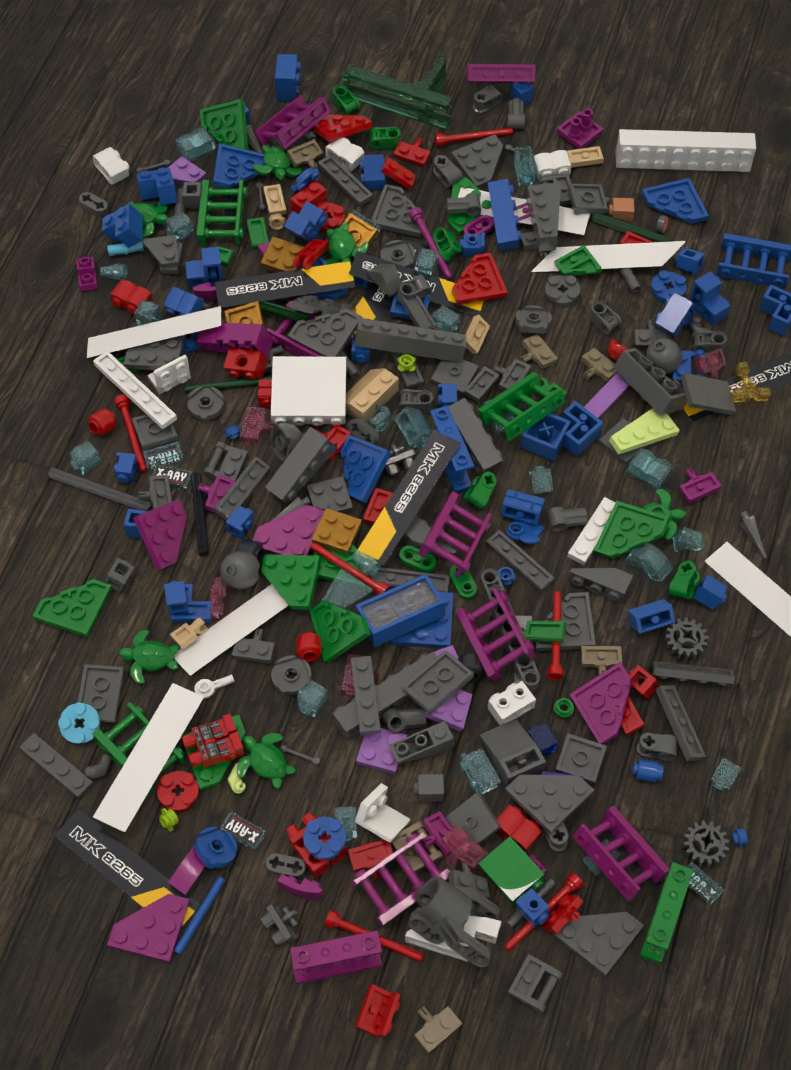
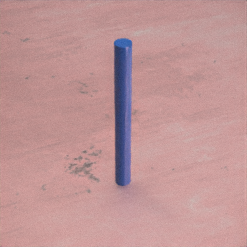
M218 876L173 950L176 954H182L223 886L225 879Z

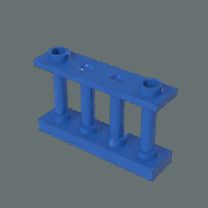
M724 233L721 249L726 250L724 263L719 262L716 276L786 288L789 275L783 274L785 261L789 262L791 258V245ZM733 252L743 253L741 266L731 264ZM750 255L761 257L759 269L748 268ZM768 258L778 260L776 273L766 271Z
M448 406L430 410L437 429L429 431V436L433 431H436L461 443L444 471L455 493L466 492L471 485L466 470L474 468V464Z

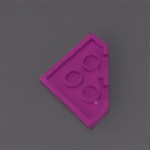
M180 499L133 518L157 571L176 563L187 520V514Z
M309 505L299 508L259 526L253 541L260 542L266 552L275 555L309 556L312 537L324 514V510Z
M621 662L570 694L597 741L602 745L619 735L632 684V679Z
M172 894L165 895L115 923L107 946L171 963L173 950L176 947L190 900Z

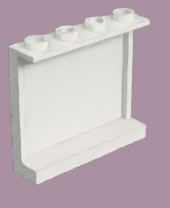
M273 356L272 424L289 423L298 426L304 424H313L315 426L322 424L334 426L336 424L338 426L346 424V357Z

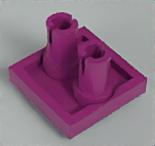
M586 108L557 128L556 133L576 148L583 149L602 135L604 128L592 120L593 111Z

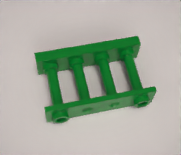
M202 180L197 226L199 246H206V239H209V237H235L236 245L240 246L241 239L244 238V229L242 228L244 197L248 195L247 187H244L243 180L239 182V189H213L210 186L209 180ZM213 196H238V202H212L210 200ZM212 209H237L236 216H211L209 211H212ZM211 223H236L235 230H209L208 225H211Z
M532 372L478 409L479 417L484 426L489 425L493 421L503 426L506 439L511 441L565 403L563 389L559 387L554 392H549L541 387L539 375ZM537 392L545 398L536 402L530 396ZM523 402L530 406V408L523 412L515 406ZM508 411L516 416L510 422L501 417Z
M131 702L127 704L130 714L108 733H103L99 728L92 733L95 742L108 756L112 757V760L121 769L128 759L126 752L137 744L149 724V721L144 717L145 713L139 706L135 707ZM137 720L143 728L122 746L118 745L116 747L112 743L114 741L113 738ZM176 746L159 774L175 761L182 767L185 765V754L180 747ZM153 785L149 790L147 796L154 792Z
M674 862L672 863L639 957L661 964L665 950H668L693 869Z

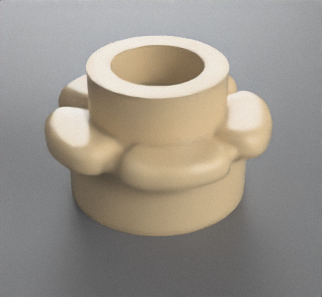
M276 213L269 217V225L274 230H280L283 228L286 220L281 214Z

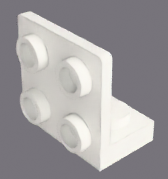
M183 355L148 375L149 381L159 394L169 391L176 385L184 383L191 378L188 358L186 355Z
M381 783L361 802L355 822L382 839L392 842L409 824L410 818L385 804L387 800L385 795L388 787Z

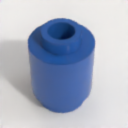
M638 759L637 763H633L632 775H635L637 780L661 781L663 765L655 761Z

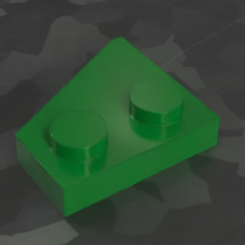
M585 245L554 261L555 266L562 275L577 276L602 272L601 266Z

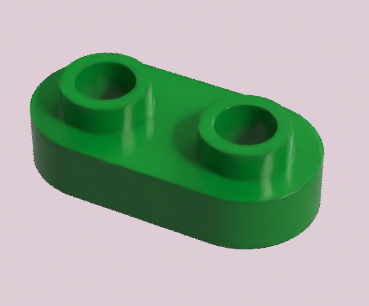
M411 545L404 546L400 550L399 559L402 564L425 573H431L435 570L436 558L432 554L427 553L425 557H422L418 554L420 549Z
M452 566L450 569V580L458 596L463 600H472L477 594V586L469 570L466 573L462 572L457 578L454 575L458 566Z

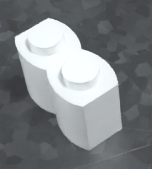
M343 137L334 140L325 147L326 157L332 154L349 172H352L360 164V161H363V149L360 146L351 144L347 138Z
M109 147L93 155L94 165L111 185L129 176L130 167L126 161L121 159L117 150L114 151Z
M566 150L540 153L534 156L533 165L538 179L545 176L571 174V163Z

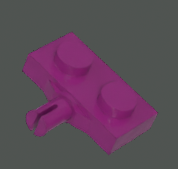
M688 468L685 473L690 480L679 487V491L687 503L690 504L721 490L722 485L713 472L697 476L692 468Z
M218 474L211 487L200 483L197 490L208 494V500L204 509L215 512L213 510L235 483V480Z
M440 811L423 820L422 824L429 833V837L421 840L424 848L435 843L447 857L464 846V842Z

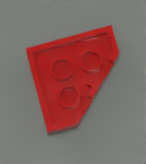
M328 114L315 124L311 130L328 142L372 128V121L364 116Z
M491 253L474 255L458 282L454 284L452 294L457 305L507 297L508 291Z

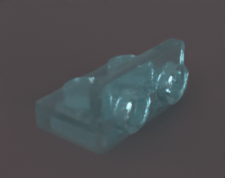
M482 748L468 755L465 752L461 753L459 766L462 772L467 773L470 779L468 781L473 790H477L482 795L501 785L502 782Z

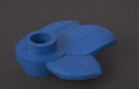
M514 520V523H511L507 528L506 534L510 539L520 540L526 544H536L540 542L538 536L542 533L544 526Z

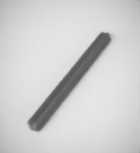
M54 467L48 472L51 479L132 508L147 512L152 509L151 502L144 499L138 500V497Z

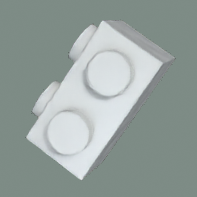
M523 681L517 684L512 683L504 692L496 693L490 697L488 710L498 724L502 725L533 709L536 699Z

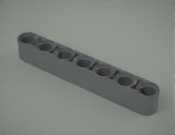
M491 568L485 569L482 572L480 588L486 603L494 599L492 597L495 596L492 590L494 587L500 591H505L497 571ZM508 601V604H509L511 610L513 611L512 606H511L510 602ZM500 604L490 610L493 620L501 616L500 612H504ZM509 621L497 627L500 637L508 633L506 629H512ZM517 637L504 644L507 654L515 650L512 646H521ZM524 653L511 661V665L518 682L523 681L533 694L538 690L540 675L534 660ZM524 662L527 666H521L519 663ZM530 679L533 680L535 683L530 684L526 682V680Z

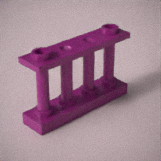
M467 64V81L535 82V65Z
M299 95L258 128L255 134L261 146L267 144L272 139H277L281 149H286L331 111L324 97H319L310 105L305 103L302 95Z
M291 301L288 302L286 307L290 308ZM307 313L310 316L308 320L315 319L318 316L314 313ZM286 318L276 331L270 328L266 329L274 339L273 346L281 345L283 350L297 357H323L282 335L295 320Z
M452 491L442 506L418 554L422 557H425L428 552L438 554L458 566L454 575L458 578L462 572L466 573L471 563L468 561L482 533H486L491 523L488 521L492 514L488 513L481 520L458 506L456 500L459 494ZM455 512L479 527L477 532L474 533L451 519L452 516L449 513ZM443 525H448L472 540L470 545L467 546L444 532ZM436 538L438 540L442 539L464 552L463 559L461 560L439 547L438 543L435 542Z
M494 587L492 590L496 598L474 612H468L461 608L456 613L488 677L497 682L503 678L500 673L503 666L524 653L532 659L536 656L533 652L535 650L534 645L525 637L508 604V601H510L508 595L504 590L500 591ZM500 604L504 614L482 628H477L475 624L477 618ZM509 621L513 630L489 645L485 644L483 638H485L487 633ZM517 637L521 644L519 648L498 661L493 660L491 655L494 650Z
M612 806L601 818V824L589 830L583 823L573 835V838L627 901L630 902L640 890L638 885L649 878L657 884L662 881L670 869L616 807ZM609 830L616 839L603 846L596 836ZM623 846L630 855L617 862L610 852ZM637 862L644 872L632 879L624 869Z
M424 832L419 836L417 833H414L405 839L407 844L367 872L365 869H362L354 875L356 880L351 882V884L355 886L360 882L379 910L378 914L380 916L375 919L379 926L385 924L416 902L417 889L426 884L418 878L402 854L403 851L413 846L431 873V878L435 876H440L444 880L449 878V869L447 868L443 871L440 868L438 869L419 842V840L426 836ZM393 858L397 860L414 885L412 887L414 892L410 895L402 892L385 866ZM376 870L379 871L397 898L395 899L397 904L391 908L389 905L386 906L367 878Z
M378 930L290 948L296 985L382 967L380 957L382 949Z

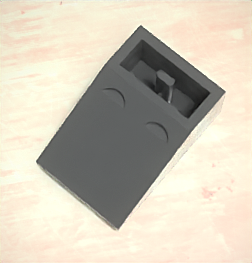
M516 719L479 735L506 786L519 775H537L544 771L546 761L536 743Z

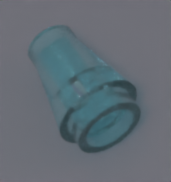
M117 263L101 266L100 274L102 277L122 280L127 278L128 269L126 264Z
M359 550L352 556V560L366 575L374 576L380 570L381 564L378 559Z

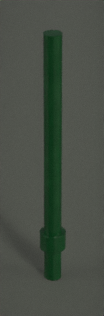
M272 376L263 377L262 379L272 380ZM261 378L186 385L185 393H189L202 386L204 388L225 389L259 385V379Z

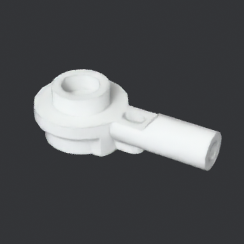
M229 675L213 682L209 679H201L195 684V693L203 696V699H207L215 693L216 689L233 683V676Z

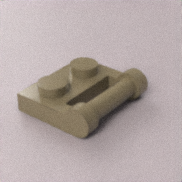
M419 821L401 831L390 843L395 851L407 844L405 839L414 833H417L419 836L424 832L426 836L422 839L429 836L424 830L422 821ZM434 844L427 847L430 853L429 856L434 863L444 857ZM413 846L402 852L415 873L426 868Z

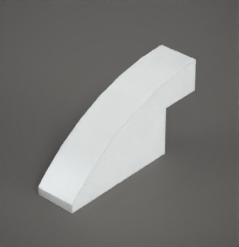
M470 916L465 923L464 931L474 938L496 944L501 921L486 917ZM412 929L406 933V943L466 962L468 961L448 947L445 941L440 944H434ZM460 943L462 946H469L468 944Z

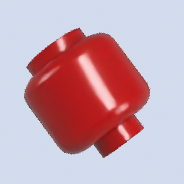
M100 409L89 417L88 427L93 434L104 436L116 426L114 413L107 409Z
M306 632L299 635L296 641V652L300 659L313 662L322 655V640L318 634Z

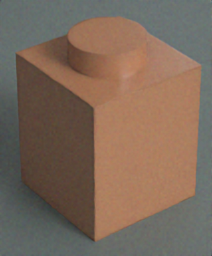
M613 198L612 205H609L608 214L612 218L632 223L634 198Z

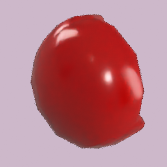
M614 339L610 341L607 347L609 356L616 362L622 352L628 350L627 347L619 344Z

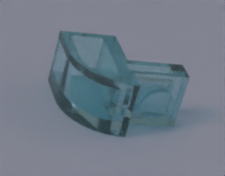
M648 543L644 547L632 550L625 558L628 565L642 567L647 578L663 581L673 569L666 555L657 547Z

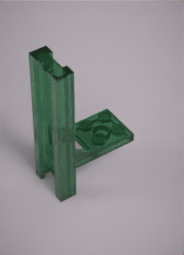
M440 54L439 58L434 61L432 70L428 71L426 78L414 84L399 81L350 64L347 65L343 72V80L345 81L343 85L361 103L444 130L447 129L451 122V115L430 108L432 106L447 111L448 106L452 104V97L438 93L446 80L447 56ZM350 80L416 101L418 103L415 104L357 84L350 83Z

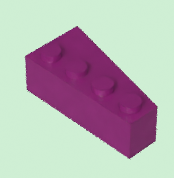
M221 323V326L199 331L196 342L203 350L228 353L229 348L261 351L268 358L274 339L262 324Z

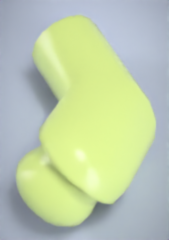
M236 763L228 777V783L233 792L242 793L246 785L237 774L238 763Z

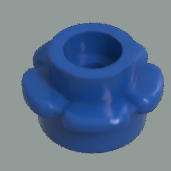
M238 424L224 429L225 437L234 439L240 436L239 432L242 429H239Z
M502 567L497 571L502 584L510 585L515 580V574L511 568Z
M735 827V832L731 833L734 845L738 844L742 848L743 845L748 844L747 834L744 828L737 829Z

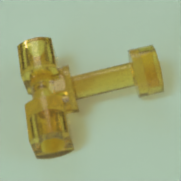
M747 362L737 364L735 371L737 376L742 378L744 385L742 388L733 389L731 394L734 403L746 402L748 398H754L755 401H768L771 396L769 387H756L754 383H751L748 375L751 372L749 364Z

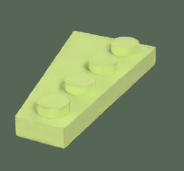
M652 408L612 435L609 442L618 454H622L676 436L680 430L668 414L660 415Z

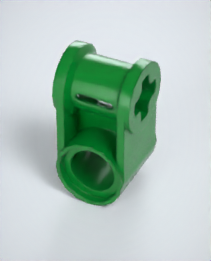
M336 85L333 88V104L340 110L342 115H349L350 112L360 109L358 99L344 85Z
M374 127L369 132L371 137L369 146L374 150H394L401 141V132L397 127Z
M442 227L434 231L433 240L438 247L439 254L445 261L449 262L451 257L462 251V248L455 235Z
M485 472L481 476L475 477L464 498L478 509H482L487 504L489 496L496 485L495 475L491 472Z
M685 561L679 565L674 579L669 586L671 596L686 599L693 597L701 576L695 570L696 567L692 561Z

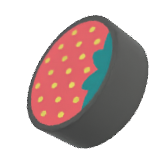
M661 215L656 225L657 232H665L669 220L667 216Z

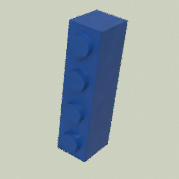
M508 179L488 182L499 251L519 248V241H522L520 230L517 231L516 228L519 225L518 215H514V210H517L516 202L511 199V195H514L513 185H509Z

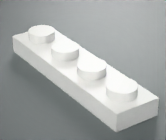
M606 497L603 498L568 552L567 557L582 565L586 564L594 551L615 502Z

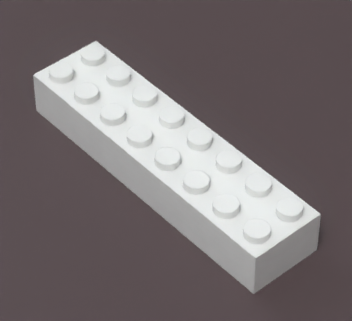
M619 129L615 152L616 168L750 172L756 151L755 133Z

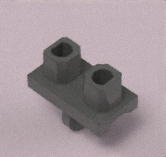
M395 444L390 445V456L392 457L388 459L384 469L389 477L400 473L397 464L403 463L405 470H409L414 462L415 451L412 449L404 452L402 446L397 448Z
M269 905L267 907L268 912L261 918V921L268 929L272 928L275 924L278 926L279 930L271 935L275 944L280 946L288 941L295 942L299 939L292 927L298 926L295 920L299 916L298 911L293 910L290 912L288 907H284L281 911L279 906Z

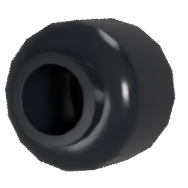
M244 539L235 548V551L252 553L259 563L263 561L265 556L262 544L257 541Z
M467 652L457 659L474 673V677L469 683L478 681L483 675L484 668L477 654Z

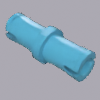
M142 241L130 248L124 243L107 245L109 257L144 251Z

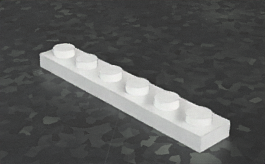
M108 351L93 360L94 366L160 428L164 429L177 420V415Z

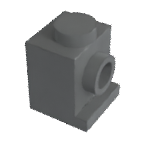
M117 558L108 572L104 583L110 584L113 590L120 593L129 579L134 566L125 560Z

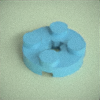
M78 702L68 706L62 712L58 725L65 739L72 743L82 744L94 739L92 733L98 728L100 729L101 719L94 707ZM83 718L85 720L83 722L84 728H76L75 725L77 723L75 721Z

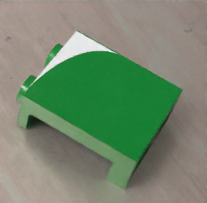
M511 837L507 838L478 863V870L483 875L489 877L506 896L512 907L531 888L537 891L544 884V873Z

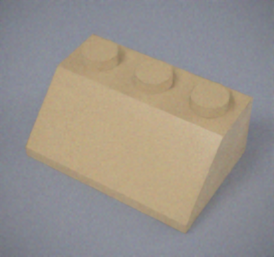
M385 368L371 369L346 393L345 413L354 419L362 418L367 422L399 391V378Z

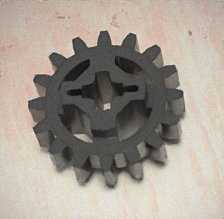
M685 617L684 622H682L678 618L676 624L671 623L670 627L666 630L664 639L667 642L666 648H672L671 654L678 653L679 659L682 655L685 656L686 660H688L689 656L696 659L697 653L702 655L708 645L709 636H706L707 630H701L702 623L696 625L695 619L688 622V618Z
M702 820L700 826L695 822L692 826L693 829L688 827L687 834H684L683 840L686 842L683 843L682 847L688 849L685 855L692 856L691 862L698 860V866L700 867L703 862L706 863L707 867H710L711 862L718 865L719 859L723 861L726 857L725 854L729 851L727 847L729 840L724 839L727 833L719 831L720 825L716 828L713 827L712 821L709 825H706L705 821ZM707 838V847L704 849V842Z

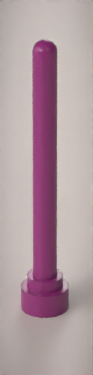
M413 208L408 213L410 219L418 224L446 279H451L452 274L445 260L439 254L438 247L423 221L424 214L421 208Z

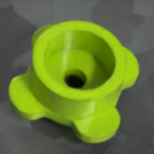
M409 354L398 357V370L400 372L415 371V357Z
M163 808L161 809L162 814L159 820L161 825L171 832L174 830L173 826L178 824V817L172 809L166 810Z

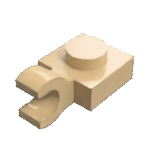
M197 618L191 625L185 623L170 635L183 650L198 639L197 634L205 633L208 628L204 625L205 623L201 618Z

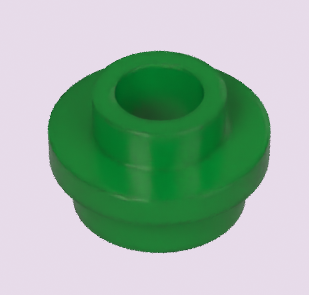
M561 698L555 702L554 712L557 716L567 718L573 714L574 705L569 699ZM561 707H566L567 710H566V711H562L560 708H561Z

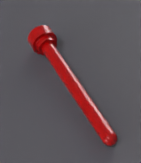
M506 128L449 136L437 133L435 134L436 147H443L448 142L487 138L494 134L496 136L513 134V129Z
M119 395L114 399L116 408L122 412L139 470L145 472L147 467L128 410L130 405L129 397Z
M311 544L312 550L373 588L376 596L391 589V586L387 583L376 582L319 544Z
M559 591L554 592L553 621H561V592ZM552 642V664H550L547 671V677L551 680H560L564 677V669L560 664V642Z
M572 872L566 878L565 886L547 902L550 912L559 904V901L564 896L575 890L578 891L584 886L583 881L578 875ZM527 922L505 943V949L507 951L512 950L533 929V926Z
M330 910L324 926L333 929V927L337 929L339 927L356 935L371 932L343 920L342 916H339V913ZM379 935L381 946L414 960H423L424 956L421 952Z

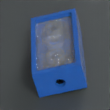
M424 574L357 604L356 613L366 617L371 634L368 637L373 646L377 647L445 616V602L428 575Z

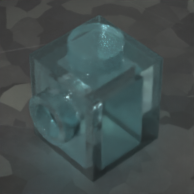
M183 211L165 220L167 235H176L177 242L194 233L193 223Z
M421 248L415 264V270L432 275L437 264L438 252Z
M142 300L134 312L137 326L157 322L161 319L159 305H156L154 302Z
M443 305L432 314L433 321L440 327L441 331L454 333L460 326V315Z
M88 440L69 452L71 466L74 470L78 469L82 475L101 463L98 451Z
M312 680L305 688H301L297 694L299 710L306 715L310 714L314 717L328 700V690Z
M356 806L335 807V819L339 820L344 827L346 841L357 838Z

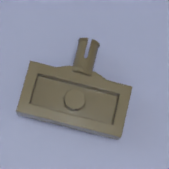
M314 139L288 150L286 154L294 167L308 164L313 170V166L317 169L319 168L314 159L321 157L323 151Z
M538 334L523 340L522 345L528 354L520 356V361L525 363L533 360L541 369L557 363L558 358Z
M595 348L591 349L581 358V361L589 368L588 371L583 373V377L587 380L593 375H597L608 382L618 372L614 368L615 364Z
M581 646L582 667L598 668L599 675L605 672L606 668L613 667L619 662L622 663L621 646Z
M423 1006L417 1013L420 1014L426 1023L414 1037L429 1054L462 1025V1022L449 1006L434 1016Z

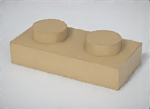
M600 146L567 151L571 168L601 164L604 160Z
M280 184L264 186L269 216L276 213L281 215L287 214Z
M480 315L473 317L466 332V348L472 354L479 352L490 328V325Z

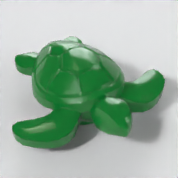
M263 145L262 150L265 152L263 161L266 165H253V169L257 173L264 176L273 173L280 180H283L285 175L291 178L297 177L302 171L300 167L291 168L290 159L284 152L285 149L277 146L269 147Z
M158 201V207L148 203L134 204L133 202H128V204L132 205L143 215L144 229L142 230V239L153 235L155 223H169V218L166 215L167 205H161L160 201Z
M347 222L343 223L341 228L327 230V235L330 237L329 252L333 257L332 259L324 260L328 265L350 261L352 266L350 257H355L357 251L366 254L369 249L368 242H364L361 246L355 248L356 242L354 237L348 232L349 225Z
M657 489L656 494L661 500V504L651 503L642 509L670 518L665 534V540H670L677 532V525L673 520H682L687 513L682 509L670 511L671 496L665 490Z
M142 630L133 639L135 648H123L120 650L119 656L128 661H135L130 669V674L134 681L141 685L145 682L142 675L143 669L156 671L164 668L166 665L173 671L178 669L177 663L173 659L174 654L179 650V645L174 644L168 647L161 642L145 641L149 631Z
M270 733L262 738L261 743H257L251 736H244L243 745L251 753L239 760L237 765L238 776L244 778L247 769L252 766L258 775L272 779L273 787L279 789L282 783L281 778L285 777V775H292L296 771L294 767L286 765L282 752L273 745L282 741L283 736L278 733Z

